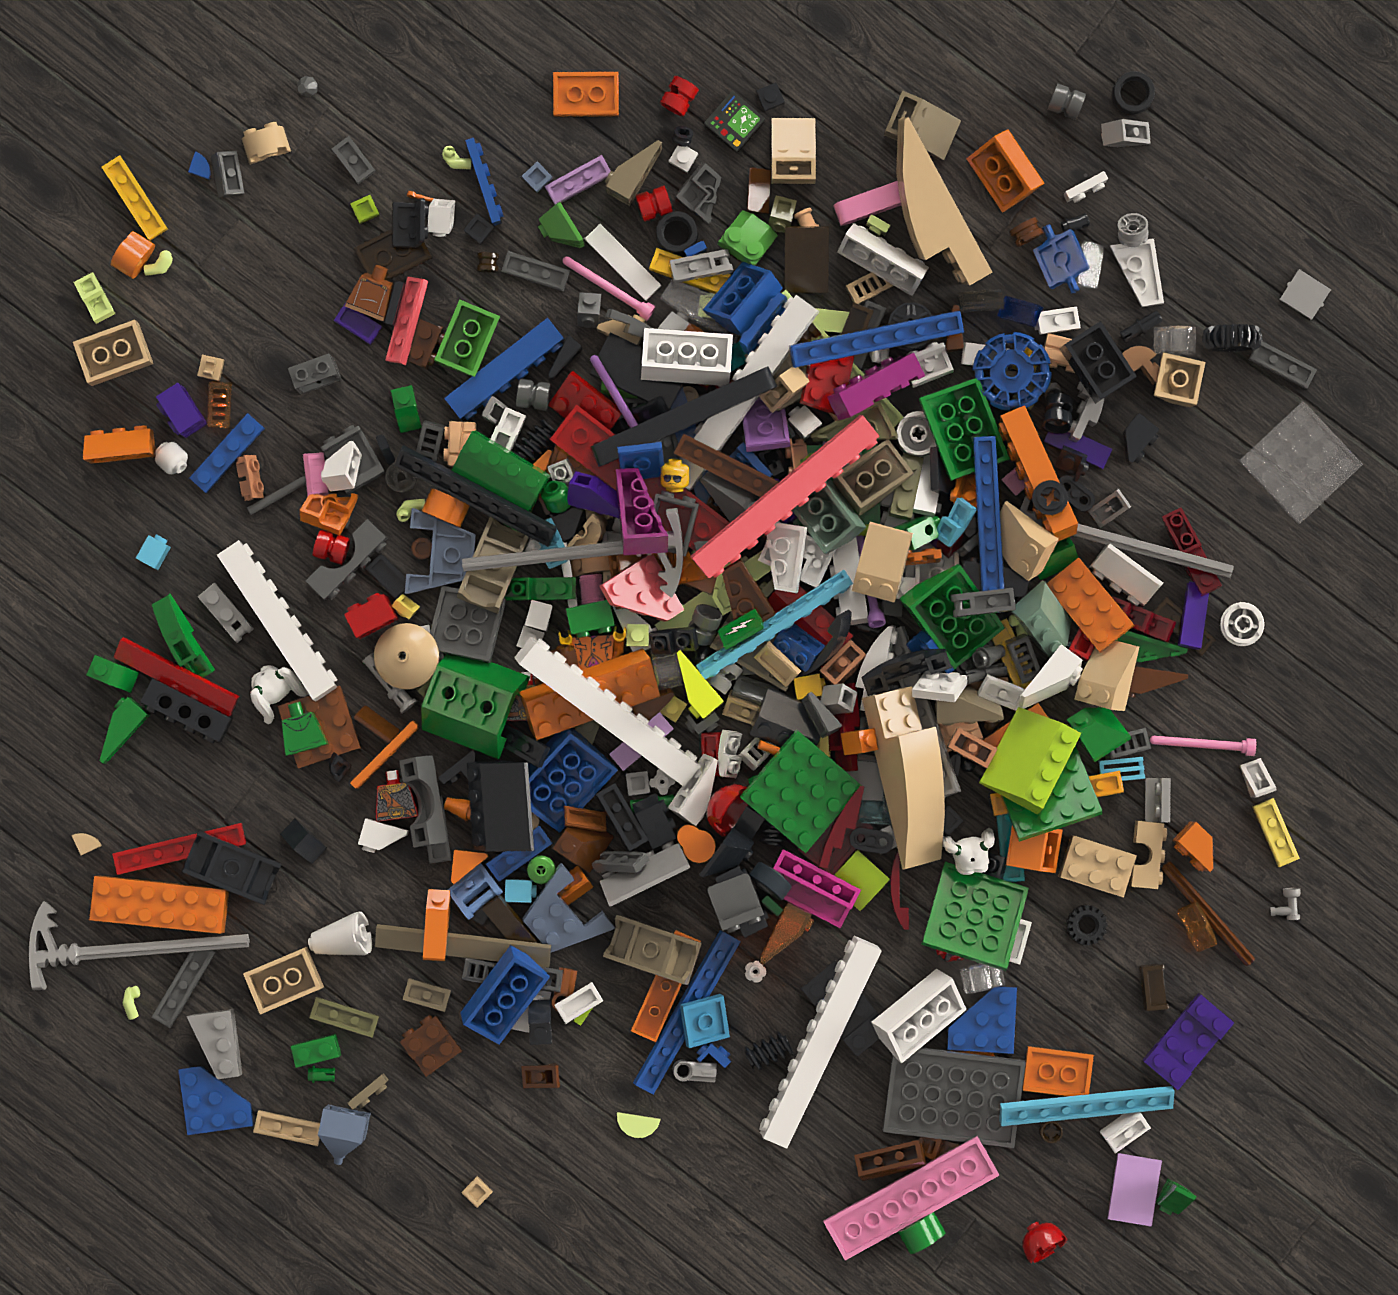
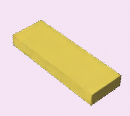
M1274 798L1253 806V810L1278 867L1300 859Z

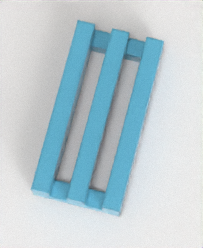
M1143 757L1099 761L1100 774L1139 770V775L1121 776L1122 781L1145 779ZM1138 762V766L1104 769V765Z

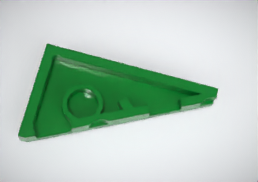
M1129 630L1116 640L1139 646L1136 662L1186 654L1188 651L1186 647L1167 643Z

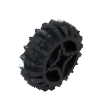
M1247 324L1210 326L1203 330L1202 335L1203 348L1208 351L1217 352L1254 350L1261 346L1262 341L1261 328Z

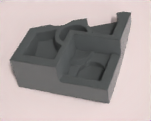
M701 163L674 197L697 217L709 224L712 219V208L716 202V192L720 185L721 177L706 163Z

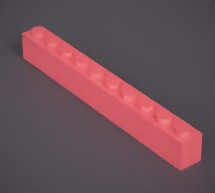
M863 415L856 417L690 556L708 578L712 576L714 578L718 577L724 571L723 567L727 563L733 564L741 557L740 553L745 548L751 549L759 542L757 538L763 533L766 536L775 529L774 524L780 519L784 521L791 516V510L797 505L799 507L804 505L809 500L808 496L812 492L818 493L826 486L825 482L830 477L834 479L843 472V466L847 463L853 464L860 458L859 453L864 449L869 450L876 445V439L879 437L878 433Z

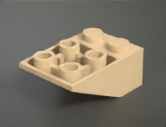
M772 118L771 184H815V118Z

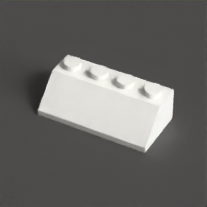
M854 223L847 231L837 253L911 296L915 293L929 268L923 261L912 258L904 250L893 247L882 237H876L869 233L865 227L857 226Z
M645 328L641 380L725 386L730 381L733 335Z
M935 969L874 1019L872 1025L879 1039L900 1063H903L966 1010V1007L953 978Z

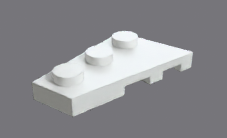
M1148 239L1138 247H1128L1125 243L1124 245H1110L1141 307L1164 304L1154 239Z
M776 522L774 524L775 529L767 535L766 540L771 558L770 565L774 589L798 593L807 527Z

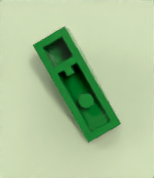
M131 697L121 698L114 706L116 710L112 714L99 760L104 764L116 754L150 716Z
M1167 1178L1156 1203L1160 1205L1159 1210L1169 1215L1172 1212L1179 1215L1195 1201L1197 1196L1187 1188Z

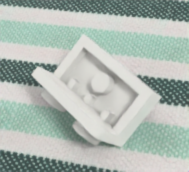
M937 342L932 343L922 351L918 352L915 350L908 353L914 352L925 374L923 378L911 381L913 388L954 372L946 353L944 342L940 344Z

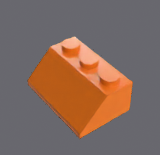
M1009 130L995 135L966 158L1002 213L1044 184Z
M135 426L132 431H126L125 428L112 429V433L105 434L103 430L91 431V435L84 437L83 460L91 464L156 456L154 431L147 429V426Z

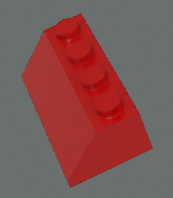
M800 586L798 593L775 590L767 600L775 613L807 594V592ZM820 605L812 610L810 615L801 617L794 624L826 646L833 637L826 630L835 618ZM848 632L842 647L853 637L850 632Z

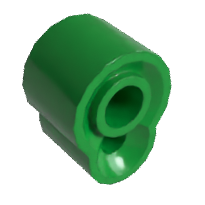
M932 1212L898 1231V1234L909 1254H914L936 1242L946 1232L935 1212Z

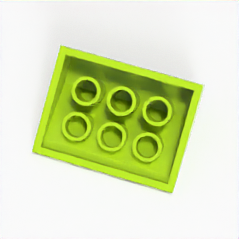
M1018 707L979 783L1035 814H1039L1043 810L1081 733L1059 721Z

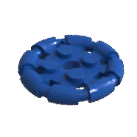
M1013 332V334L1009 335L1002 333L989 339L985 343L986 346L976 354L972 371H975V378L981 383L984 393L982 392L983 396H986V399L993 407L1006 411H1011V409L1020 408L1024 405L1027 408L1035 404L1039 400L1038 397L1046 392L1051 381L1052 372L1049 371L1051 361L1045 348L1041 344L1038 345L1033 337L1019 332ZM1014 343V349L1006 350V344ZM1029 348L1033 353L1028 356L1024 353L1025 349ZM992 351H995L997 355L992 360L988 356ZM1010 365L1018 368V373L1014 377L1006 375V368ZM1033 365H1040L1041 372L1034 373ZM990 369L991 377H984L983 370ZM1031 382L1036 386L1032 392L1026 389ZM994 386L1000 390L997 395L991 392ZM1009 393H1018V399L1010 400Z

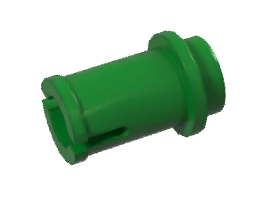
M315 1066L308 1068V1081H312V1083H315V1081L335 1082V1075H326L335 1074V1068H315Z

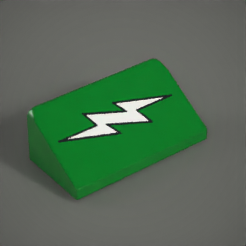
M753 609L720 628L718 633L724 648L728 650L764 628V623L757 610Z

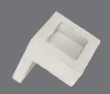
M531 600L525 626L547 632L552 605Z

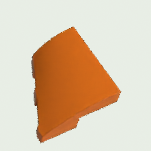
M351 493V497H337V494H328L326 496L309 494L299 510L300 521L340 536L355 507L358 495Z

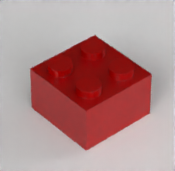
M375 593L367 598V603L363 605L356 603L347 608L348 612L344 615L356 638L362 639L399 620L386 595Z

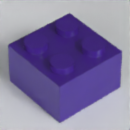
M176 383L156 396L159 401L156 404L163 415L170 418L171 421L168 424L178 436L181 434L187 438L208 424L185 387L181 384Z

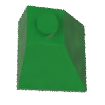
M1083 708L1067 719L1069 726L1081 733L1078 741L1094 762L1132 739L1113 712L1107 708Z

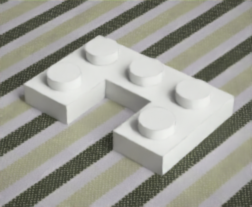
M806 535L803 557L807 560L801 571L800 580L814 587L819 586L836 550L824 554L814 539ZM766 542L758 561L771 566L770 552Z

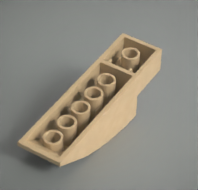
M909 117L898 119L896 167L898 189L904 219L919 259L927 260L944 250L942 255L947 263L953 265L955 270L952 273L957 282L971 285L991 274L992 270Z
M912 686L864 697L862 701L869 729L875 728L878 750L874 752L902 869L940 860L942 856L945 802L943 770L936 727L922 729L916 701L912 697Z

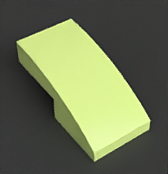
M93 272L74 282L96 324L115 314Z

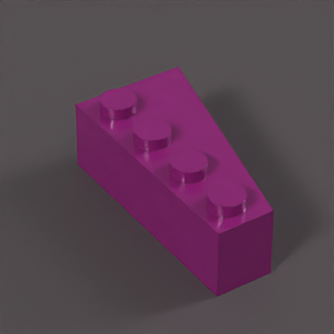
M914 352L895 359L892 356L880 361L881 366H872L864 371V376L860 374L849 380L850 384L847 386L842 384L834 388V393L827 398L838 421L852 417L872 406L874 402L890 396L892 392L910 385L909 382L923 378L925 374Z
M616 469V491L623 555L667 553L668 534L662 526L660 516L657 515L653 500L647 492V487L639 469Z

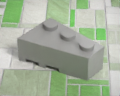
M234 1009L187 1016L216 1078L224 1079L242 1075Z

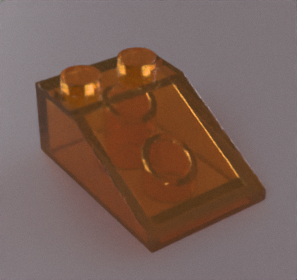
M786 902L758 960L759 963L764 965L799 938L804 930L808 932L814 921L811 918L812 914Z

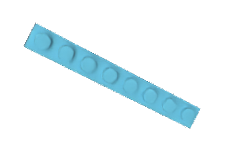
M845 570L840 571L777 612L773 617L764 621V628L728 650L723 647L698 663L696 666L705 679L716 676L722 668L734 664L744 654L753 652L758 645L773 639L775 634L781 630L790 628L795 621L810 615L812 610L818 606L827 604L838 593L847 591L853 584L852 580Z
M1172 1086L1000 1103L999 1122L1001 1126L1173 1109L1175 1091Z

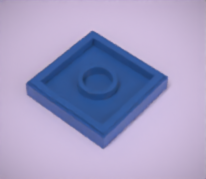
M662 442L618 447L620 469L638 468L643 479L661 477V467L664 465Z

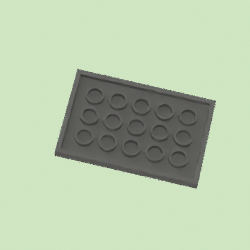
M920 1048L903 1063H900L892 1054L883 1132L967 1142L978 1136L984 1145L1014 1148L1017 1125L1001 1126L999 1122L1000 1103L1021 1101L1026 1062L1025 1060Z

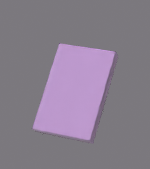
M1117 1153L1107 1219L1152 1226L1161 1160Z

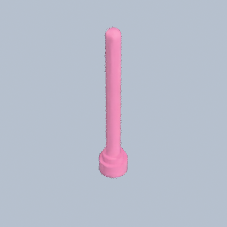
M570 257L563 258L564 265L637 310L636 313L645 319L646 322L649 320L656 308L649 302H639Z
M1152 736L1150 738V743L1155 745L1234 750L1245 753V756H1255L1256 739L1250 738L1242 740V742Z

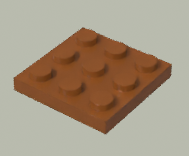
M337 686L336 689L316 702L311 696H307L278 706L281 718L284 720L291 718L288 705L301 702L304 714L314 712L328 741V745L293 754L298 769L329 759L333 752L341 755L361 748L341 686Z

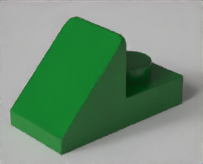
M410 385L391 390L395 407L394 412L400 433L422 429L413 386Z

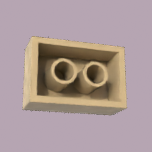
M136 320L73 342L86 381L91 386L153 364L142 330Z
M1071 835L1058 877L1124 898L1137 855Z
M308 947L243 974L260 1014L324 987Z

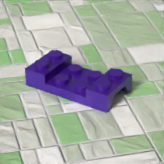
M1198 993L1142 1061L1175 1089L1179 1090L1191 1076V1072L1215 1043L1222 1039L1234 1022Z

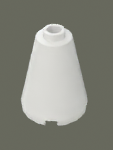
M362 912L348 915L313 932L311 938L308 939L309 948L315 954L367 955L372 949L371 932L367 933L365 927L369 925L368 920Z

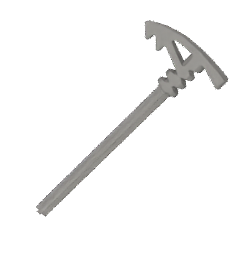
M1025 496L1020 511L1043 527L1041 519L1037 520L1034 512L1028 510L1031 500H1028L1027 496ZM1078 524L1077 533L1073 535L1105 545L1112 544L1120 549L1231 578L1234 567L1226 563Z
M677 508L666 509V515L673 530L667 531L668 549L676 548V566H672L667 553H657L666 569L658 573V576L667 582V584L661 585L660 589L671 598L676 592L683 567V539ZM622 541L463 558L462 567L465 572L623 554Z
M43 901L35 916L30 933L29 969L31 987L33 990H45L47 988L41 968H46L49 963L51 966L56 967L59 962L63 966H67L69 962L73 965H78L81 960L249 947L250 939L248 934L89 947H79L76 943H72L70 948L66 944H62L58 949L50 932V928L58 927V925L49 918L50 914H56L57 911L47 902ZM40 932L48 950H39Z

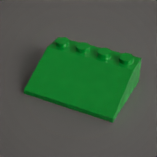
M977 378L919 398L950 481L975 473L973 437L996 436L997 465L1010 459L986 396L982 394L984 391L981 383Z
M478 431L471 432L451 470L531 512L551 477L547 472Z
M960 564L915 585L899 599L921 630L933 639L939 649H946L950 664L954 669L971 657L977 648L983 647L1005 629L995 613L953 617V610L955 608L954 602H951V595L979 592ZM969 600L963 601V609L970 608Z

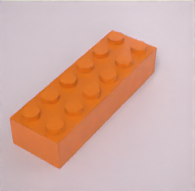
M1025 405L1000 415L998 430L1003 442L1006 441L1008 449L1006 451L1010 460H1014L1017 468H1015L1018 479L1024 481V492L1028 500H1031L1037 485L1048 480L1059 482L1058 477ZM1052 490L1049 496H1044V498L1047 499L1046 506H1048L1051 503V501H1056V499H1054L1053 494L1054 490ZM1067 502L1062 512L1054 516L1043 515L1040 511L1036 510L1035 506L1033 507L1037 520L1041 519L1043 528L1057 537L1058 541L1077 533L1078 522L1069 502Z
M643 648L582 670L583 673L581 675L587 679L589 676L600 684L598 687L601 690L605 691V689H608L616 696L615 700L621 703L624 701L630 707L660 697L650 657ZM545 683L519 692L530 731L536 740L593 720Z
M94 876L89 920L222 934L225 933L229 891L216 887Z

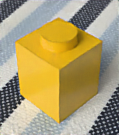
M820 674L793 679L796 699L798 700L803 699L810 692L816 697L822 696L823 688L826 686L825 679L820 678Z

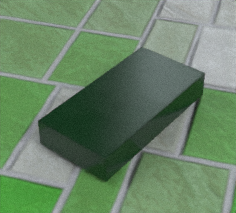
M767 894L761 899V902L776 916H779L783 911Z

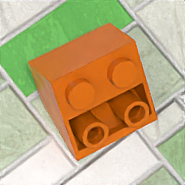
M1190 821L1172 840L1176 844L1174 848L1182 856L1188 855L1192 859L1190 864L1198 871L1211 872L1213 870L1212 836L1197 822Z
M1012 826L1006 865L1056 873L1063 830L1056 829L1019 842Z

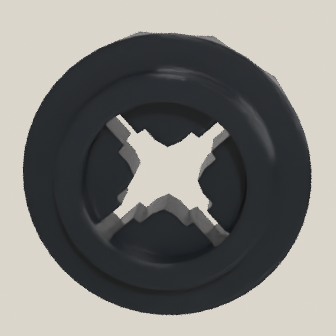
M1048 480L1036 486L1033 491L1032 502L1036 510L1040 511L1043 515L1054 516L1062 512L1066 507L1068 493L1061 483ZM1052 490H1054L1053 494L1054 499H1056V501H1051V503L1048 506H1046L1047 499L1044 498V496H1049Z

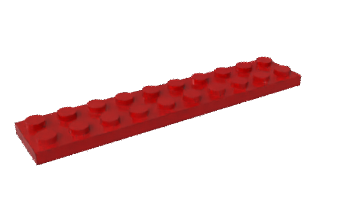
M576 405L550 440L616 490V469H620L619 459L598 467L590 449L591 446L615 434ZM661 477L643 479L653 503L656 493L661 494L662 490L666 491V488L661 485ZM683 488L681 492H671L674 493V498L682 499L683 496L695 498V503L700 504L689 547L695 552L694 542L709 541L730 523L686 488ZM661 501L657 515L661 518L662 526L668 531H673L666 515V509L677 508L684 543L692 508Z

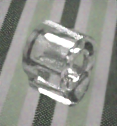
M1166 326L1154 328V352L1156 354H1162L1163 352L1173 355L1195 354L1196 327Z
M651 650L658 690L683 686L677 652L675 651L672 654H652Z
M982 963L959 969L965 994L981 992L1005 985L1001 969Z

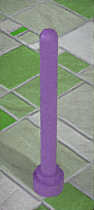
M597 355L591 356V363L629 427L632 428L638 425Z
M856 536L859 558L865 541L864 536ZM867 595L870 607L869 615L867 616L869 627L877 628L885 625V615L878 607L877 598Z

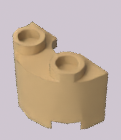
M277 122L265 124V128L257 131L256 128H252L243 132L242 142L249 164L263 161L271 156H279L291 152L284 128L278 126Z
M594 512L583 525L585 531L581 530L576 534L566 547L597 544L601 541L607 527V520L604 518V515Z

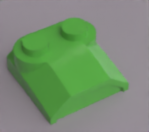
M742 210L731 226L725 231L717 245L729 250V253L741 262L756 266L778 235L771 226L757 216Z

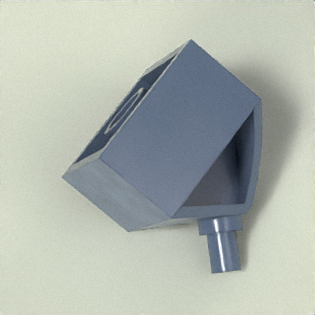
M329 1104L323 1108L318 1136L333 1155L336 1165H341L343 1158L366 1139L371 1113Z

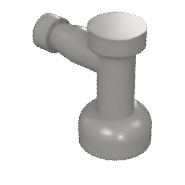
M1284 888L1283 895L1288 898V906L1270 907L1271 916L1286 915L1287 920H1299L1300 914L1297 913V897L1301 894L1300 888Z

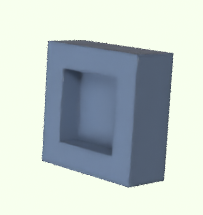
M538 161L522 175V178L536 193L553 179Z

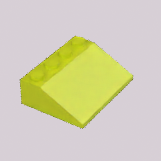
M680 650L677 652V657L688 701L691 705L688 709L696 719L701 717L704 720L724 701Z

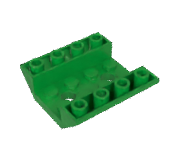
M447 654L437 664L421 706L422 730L499 759L507 738L501 736L516 695L520 696L519 692L526 689L530 676L493 662L487 663ZM448 688H453L454 695L451 699H447L445 696ZM491 702L492 710L485 714L483 706L485 703Z

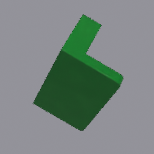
M1070 537L1057 542L1043 571L1038 574L1040 580L1061 572L1078 558L1075 545Z

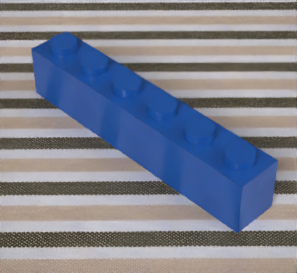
M546 318L478 371L475 377L469 378L444 399L461 421L464 419L470 420L477 414L476 410L482 405L486 407L492 396H495L498 392L501 394L505 393L512 387L510 383L516 378L518 380L523 379L529 373V368L533 365L538 367L546 360L545 356L550 352L554 354L559 351L563 346L562 343L565 341L563 336L552 322Z

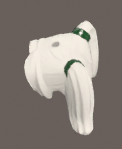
M270 665L263 666L261 671L252 677L251 686L253 690L250 694L251 699L257 710L264 716V722L267 724H271L274 719L270 705L279 702L290 690L300 697H305L309 694L296 674L285 667L278 669Z
M991 828L984 830L981 838L968 837L955 842L950 836H943L942 847H945L948 853H953L956 869L960 874L983 873L988 870V849L994 845L995 837Z

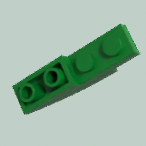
M576 577L512 578L505 599L506 601L576 600Z
M169 594L153 603L152 607L158 626L179 666L184 665L187 670L201 677L212 673L215 670L193 637L192 632L194 629L172 595Z

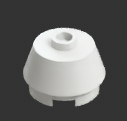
M1245 602L1235 603L1224 611L1220 623L1221 631L1230 643L1237 646H1248L1255 643L1261 637L1264 630V619L1259 609L1254 605Z

